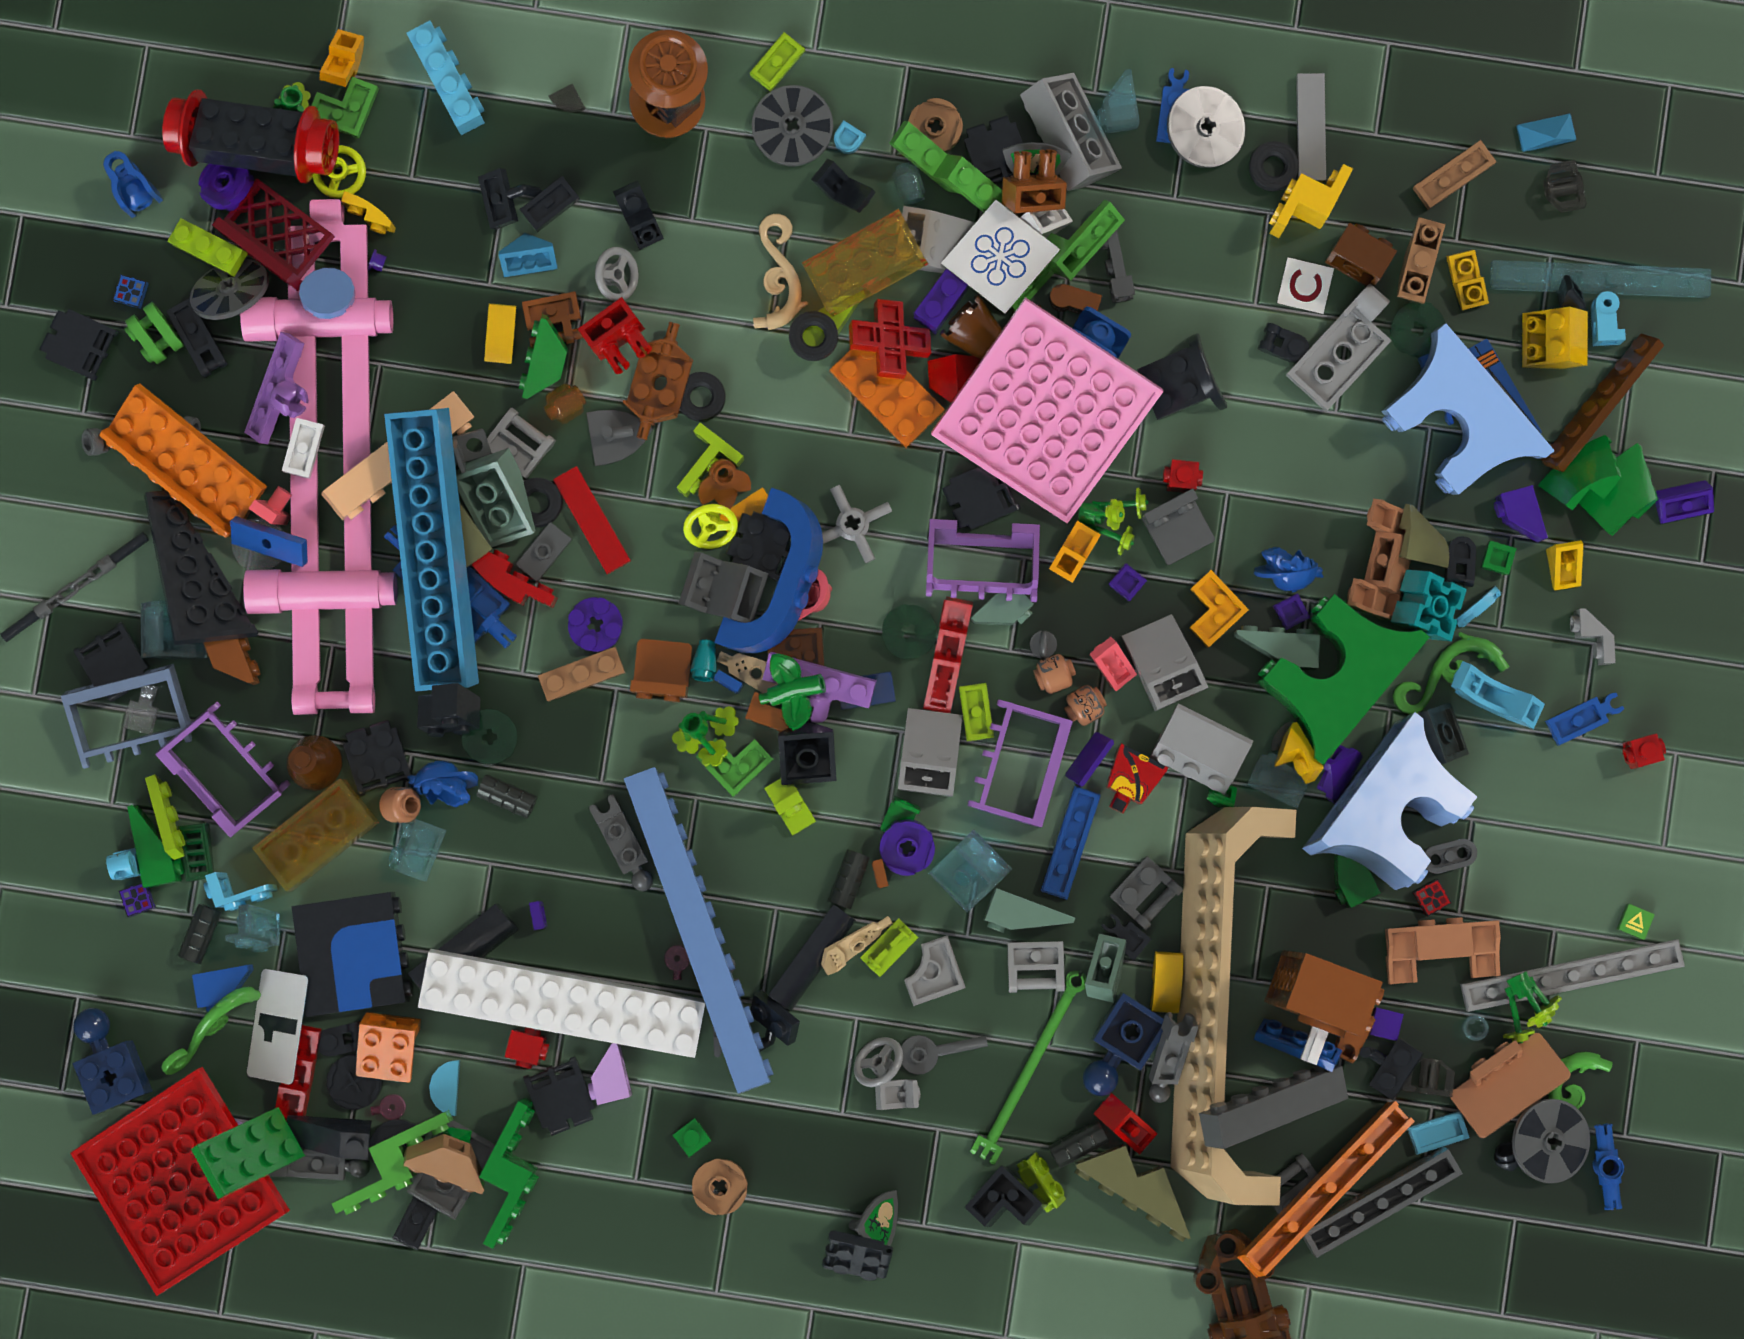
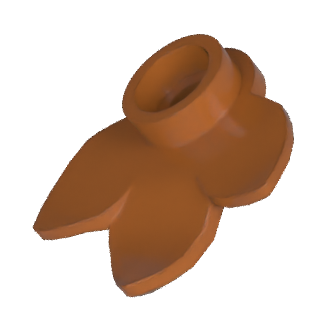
M719 459L711 465L709 476L702 480L699 485V501L703 505L715 499L719 505L731 509L738 492L751 490L750 478L744 471L736 469L730 460ZM722 468H726V471L723 475H718V472Z

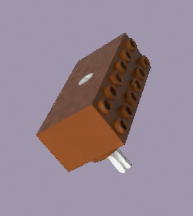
M1283 950L1264 1002L1299 1015L1297 1021L1312 1026L1300 1059L1317 1065L1328 1033L1344 1038L1346 1032L1361 1037L1364 1036L1365 1032H1370L1374 1022V1016H1371L1374 1005L1379 1006L1384 995V989L1381 988L1383 982L1307 953Z

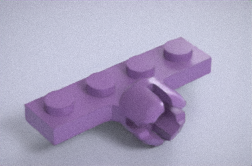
M280 332L245 429L247 435L261 444L269 443L280 413L286 417L288 415L291 418H295L306 410V407L300 401L309 402L305 389L293 380L297 363L302 355L304 343L290 333Z
M770 652L762 680L776 683L770 673V658L772 654L777 653ZM793 658L800 665L801 677L821 674L825 681V693L807 696L811 707H814L811 722L822 723L827 719L832 700H839L865 708L870 707L877 680Z

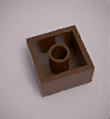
M1349 223L1325 263L1365 287L1370 283L1375 286L1383 276L1397 250L1393 249V245L1386 239H1376L1368 234L1369 230L1364 226Z

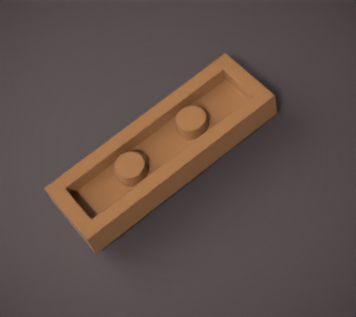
M1480 140L1416 184L1413 190L1429 210L1495 165L1496 160Z
M613 647L540 674L538 678L545 697L550 702L625 674V670L617 648Z

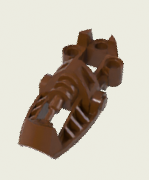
M1236 1228L1221 1231L1207 1237L1199 1257L1198 1268L1193 1275L1196 1287L1202 1293L1210 1294L1218 1317V1322L1208 1324L1209 1339H1291L1289 1333L1291 1322L1288 1311L1282 1304L1272 1307L1265 1279L1273 1275L1275 1267L1266 1276L1258 1278L1246 1268L1251 1280V1288L1257 1308H1252L1246 1284H1239L1230 1288L1236 1314L1231 1312L1219 1268L1221 1267L1220 1263L1238 1259L1237 1256L1252 1242V1240ZM1225 1238H1231L1234 1244L1233 1248L1228 1252H1222L1219 1246L1220 1242ZM1205 1273H1212L1214 1275L1213 1283L1210 1286H1202L1200 1284L1201 1276Z

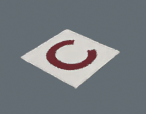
M1287 258L1277 303L1324 314L1334 268Z

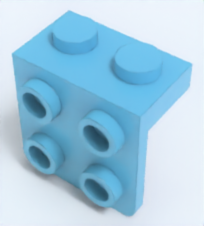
M214 872L205 875L207 882L204 883V889L207 897L213 899L215 908H224L225 911L243 908L247 906L245 901L248 900L260 902L272 898V892L278 890L276 884H266L234 895L227 873Z

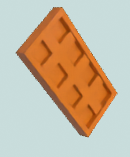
M851 349L830 369V373L905 448L916 440L945 411L908 371L904 379L877 377L876 352Z

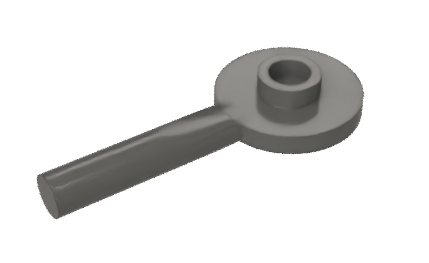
M915 1035L908 1038L901 1046L903 1050L902 1065L910 1073L925 1074L934 1068L938 1056L988 1047L986 1036L936 1045L926 1036Z

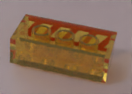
M899 209L802 262L825 309L832 317L929 264Z
M340 778L252 849L286 892H293L380 822L347 780Z

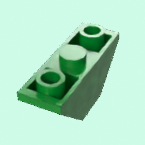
M542 314L540 321H534L531 336L536 337L534 348L528 347L525 363H529L530 366L528 374L522 373L519 389L524 390L522 398L526 399L561 379L568 350L551 320L544 314Z

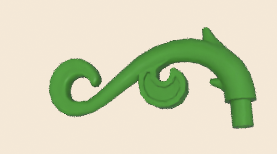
M1459 632L1458 635L1461 640L1449 645L1434 663L1421 701L1415 705H1410L1407 702V692L1410 690L1420 692L1421 686L1414 682H1403L1395 688L1393 702L1402 713H1418L1429 703L1441 675L1448 683H1453L1454 674L1462 663V660H1456L1455 664L1457 667L1455 670H1452L1449 667V663L1454 657L1465 652H1478L1480 654L1477 655V658L1488 659L1490 663L1493 662L1500 672H1503L1510 667L1502 657L1504 653L1487 639Z
M242 987L233 990L220 999L205 1014L196 1027L188 1050L186 1051L182 1048L169 1055L162 1063V1071L166 1075H172L183 1069L196 1053L204 1037L217 1033L228 1022L226 1013L244 1003H252L259 1000L261 997L260 991L255 990L253 987Z
M1577 1052L1561 1059L1570 1073L1579 1068L1580 1073L1587 1069L1596 1070L1597 1068L1610 1072L1613 1064L1609 1060L1600 1058V1054L1592 1052ZM1563 1084L1549 1093V1099L1566 1101L1577 1109L1585 1101V1092L1580 1086L1575 1084L1565 1087V1090L1570 1093L1568 1098L1562 1097L1561 1089Z

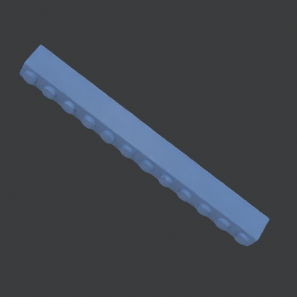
M653 767L626 777L624 781L737 1093L741 1094L770 1083L769 1076L773 1075L772 1067L769 1060H763L760 1049L764 1048L758 1032L753 1034L750 1023L754 1022L753 1015L749 1006L744 1007L740 997L745 994L740 980L734 981L731 970H734L735 966L730 953L725 955L721 944L726 942L721 928L715 929L712 918L716 917L711 901L705 902L702 892L707 891L702 876L696 877L693 866L697 865L692 849L686 850L683 840L688 839L683 824L677 825L674 814L678 813L673 797L667 798L665 789L669 785L664 772L658 773V770Z

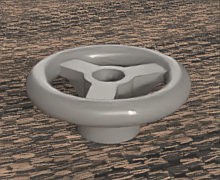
M611 247L605 250L600 255L595 267L596 284L602 295L615 302L621 297L626 300L634 293L639 278L638 267L634 257L630 252L621 247ZM619 255L618 260L614 264H605L611 256ZM626 263H628L630 268V282L628 286L624 280ZM615 285L620 293L611 292L607 286Z
M889 1037L877 1038L866 1044L860 1050L854 1062V1075L857 1081L867 1087L881 1086L890 1081L902 1065L903 1050L900 1044ZM884 1046L879 1054L865 1059L873 1049ZM892 1050H894L895 1053L894 1062L891 1059ZM870 1068L878 1078H866L863 1075L862 1069Z

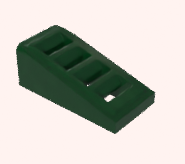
M201 823L178 826V830L181 831L185 840V845L182 846L184 852L182 859L186 882L205 880V875L214 873L210 824ZM201 833V838L189 839V834ZM202 844L203 849L190 850V845ZM204 855L205 860L191 861V856ZM206 866L207 871L192 873V867Z

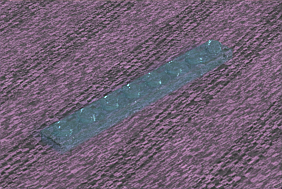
M1493 260L1491 262L1490 289L1558 292L1563 277L1568 274L1583 293L1601 294L1602 292L1609 291L1622 295L1708 298L1711 296V269Z

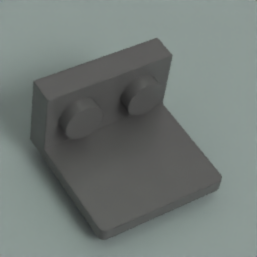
M1193 489L1145 513L1142 517L1166 565H1171L1215 541L1213 533L1195 502L1198 497Z

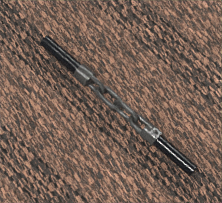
M142 532L111 555L107 554L85 574L75 581L68 583L47 601L43 600L34 606L30 613L0 633L1 637L8 642L37 620L44 619L59 604L69 600L93 580L107 574L117 566V563L149 541L147 535ZM99 567L101 572L95 575L92 571ZM86 577L88 578L85 582L78 585L80 581H82ZM70 587L72 590H74L66 597H63L61 595V593H63ZM54 600L57 601V602H55L54 604L50 605V603H51L52 601H54Z

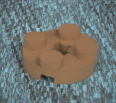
M939 98L929 99L927 102L917 105L910 114L909 122L944 152L948 153L960 140L963 122L955 106L947 100ZM935 120H939V124L943 129L941 131L938 130L936 133L931 132L928 124H933Z
M716 1158L704 1163L697 1170L692 1180V1192L696 1204L703 1211L711 1215H724L734 1212L742 1205L747 1195L748 1181L744 1171L739 1165L728 1159ZM715 1180L718 1182L724 1180L726 1182L725 1188L728 1189L727 1192L723 1193L720 1191L718 1194L714 1193L715 1186L712 1183Z

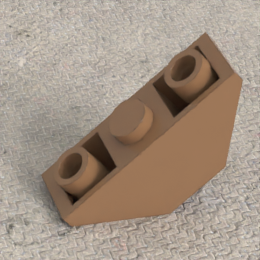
M1418 218L1399 275L1397 297L1422 304L1425 303L1445 224Z
M442 1134L406 1148L403 1166L408 1167L411 1171L433 1176L442 1183L449 1182L455 1184L467 1192L483 1194L485 1180L479 1178L482 1169L470 1143Z

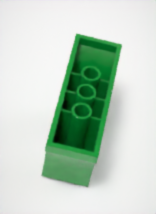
M1336 594L1329 598L1324 596L1310 610L1314 615L1309 619L1319 635L1327 638L1335 647L1337 665L1332 675L1327 679H1315L1306 675L1298 665L1280 658L1275 662L1271 659L1258 672L1261 678L1257 682L1291 713L1312 746L1314 758L1322 765L1325 764L1430 638L1422 630L1400 632L1378 626L1357 613Z

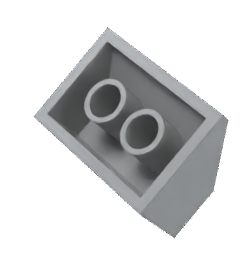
M1178 703L1163 728L1150 758L1225 795L1235 779L1253 740Z

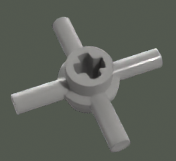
M840 485L831 488L830 491L841 513L837 518L836 526L822 532L823 544L842 536L846 540L855 541L865 564L875 560L865 535L869 529V522L892 512L889 503L886 502L864 513L858 508L850 507ZM852 518L854 521H860L857 524V530L853 531L851 527H845V525H848V519Z

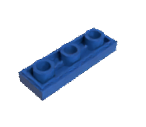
M237 516L230 521L232 544L301 567L308 563L307 539Z
M1264 1018L1256 1031L1254 1040L1300 1059L1309 1035L1303 1031H1295L1285 1027L1277 1020ZM1325 1041L1316 1066L1333 1072L1340 1059L1342 1050L1336 1048L1332 1043Z

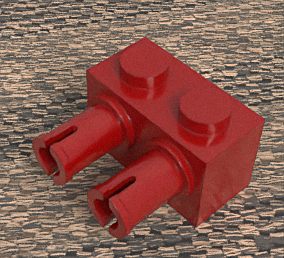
M622 297L578 328V331L601 361L606 358L615 374L623 373V370L618 365L619 362L625 370L630 366L629 361L626 360L619 350L625 343L628 342L638 358L646 356L641 350V346L647 354L652 351V346L641 333L645 330L644 326Z

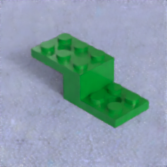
M527 1098L518 1101L479 1178L509 1193L483 1242L484 1245L492 1249L498 1244L502 1245L504 1241L506 1242L513 1229V1226L509 1225L512 1218L516 1219L517 1216L519 1217L526 1204V1201L522 1200L525 1193L529 1194L530 1191L532 1192L539 1179V1176L535 1174L538 1167L511 1154L517 1149L523 1137L519 1134L521 1128L528 1126L535 1114V1111L532 1109L533 1103Z

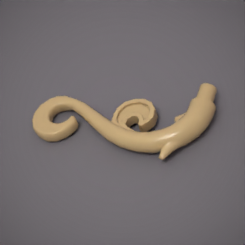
M782 214L766 216L759 226V234L763 245L779 265V267L771 268L766 272L763 279L764 287L768 293L778 295L785 289V285L779 284L778 280L784 278L788 282L789 296L781 310L779 306H776L773 313L766 314L767 317L753 318L754 329L768 327V330L780 328L789 323L802 308L808 305L807 301L801 302V284L794 267L772 244L767 235L770 227L778 226L782 230V235L776 240V243L782 245L790 238L793 226L790 220Z

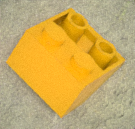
M1563 307L1522 313V367L1565 369L1587 366V311L1573 307Z

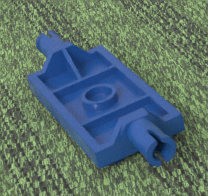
M394 525L390 530L398 536L397 525ZM387 532L384 538L399 550L398 538L396 539L391 533ZM400 561L392 571L403 580ZM468 567L467 577L474 641L476 643L484 634L489 633L506 649L511 643L503 635H506L511 641H514L517 637L500 621V616L511 604L471 567Z

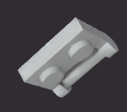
M514 408L508 410L487 438L492 454L507 448L510 449L525 479L530 476L556 442L550 435L545 436L521 418L519 412ZM511 424L540 446L534 451L507 431V428Z
M1063 941L1007 943L1009 993H1017V990L1029 989L1065 991ZM1017 970H1055V978L1017 979Z

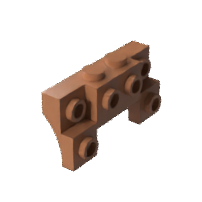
M1373 499L1367 513V526L1376 531L1365 579L1353 578L1352 586L1347 594V604L1359 612L1369 613L1380 620L1391 622L1396 602L1401 601L1403 592L1400 591L1405 571L1409 570L1411 561L1410 559L1399 557L1406 532L1405 529L1399 528L1404 509L1381 499Z
M1463 917L1446 918V924L1435 925V919L1419 920L1418 926L1385 929L1388 984L1417 982L1416 960L1469 957L1471 978L1501 976L1499 920L1463 922Z

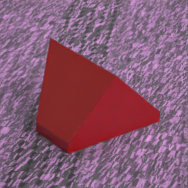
M954 354L927 361L929 389H932L952 403L981 360L974 356Z

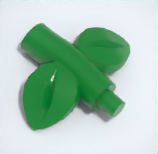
M772 654L770 658V673L777 685L768 687L766 693L759 694V701L761 705L770 703L772 706L782 704V717L787 726L794 731L801 728L811 715L812 707L807 696L825 693V681L821 674L801 677V668L795 659L784 654Z

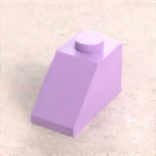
M612 1043L591 1077L592 1083L588 1084L591 1100L596 1099L597 1105L632 1096L620 1044Z

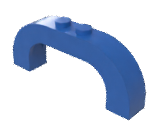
M774 488L770 489L762 514L782 522L788 527L791 535V547L766 612L757 620L748 623L737 622L723 617L714 643L740 653H759L769 650L781 643L791 633L799 620L802 610L808 603V593L812 583L818 576V566L822 557L823 535L816 515L802 501Z

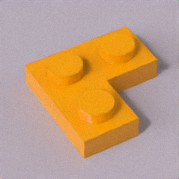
M1212 570L1190 589L1209 610L1189 629L1209 648L1249 610Z

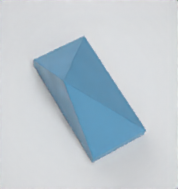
M1570 114L1516 126L1522 152L1576 141Z
M524 233L499 251L504 277L558 269L553 243Z

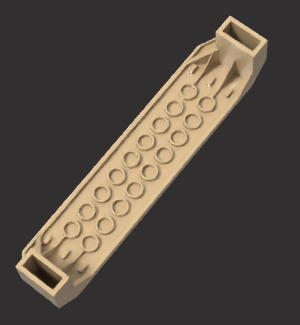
M1224 807L1188 831L1185 838L1180 953L1183 954V978L1177 1023L1183 1020L1186 1013H1191L1197 1021L1198 1031L1194 1042L1190 1044L1178 1085L1174 1084L1171 1168L1207 1199L1233 1205H1280L1281 1177L1255 1171H1241L1224 1149L1205 1146L1199 1113L1210 1109L1209 1106L1211 1104L1224 1102L1235 862L1259 837L1295 838L1296 810Z

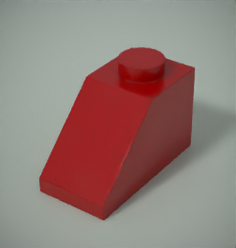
M1112 1093L1094 1113L1098 1119L1139 1155L1158 1134Z

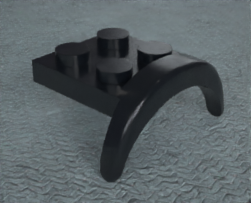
M1198 333L1189 337V347L1137 369L1138 373L1163 389V393L1152 407L1157 420L1166 418L1207 399H1211L1219 410L1227 408V402L1212 374Z

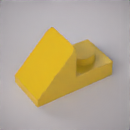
M1294 722L1283 737L1274 766L1277 767L1292 761L1296 772L1302 777L1305 784H1308L1317 779L1324 767L1314 758L1312 746L1298 722Z

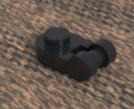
M1273 323L1266 324L1264 329L1266 335L1264 340H1261L1258 345V350L1292 363H1297L1309 350V343L1305 337ZM1276 337L1283 339L1281 348L1274 345Z
M1457 537L1448 544L1449 565L1445 570L1444 581L1460 583L1464 587H1473L1476 546L1468 537ZM1456 564L1465 565V572H1456Z
M361 1021L321 1031L318 1051L325 1056H335L357 1051L359 1024ZM351 1032L353 1043L346 1044L344 1033Z

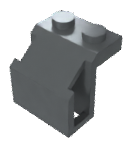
M695 551L678 604L702 613L725 617L737 622H752L758 609L768 573L748 565L722 561Z

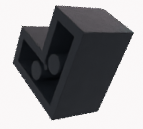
M459 683L432 685V694L418 696L417 728L426 732L430 737H443L444 733L449 732L466 735L470 733V730H479L481 698Z
M1001 1165L964 1208L984 1227H992L1006 1210L1010 1211L1023 1225L1030 1226L1048 1204L1009 1167Z

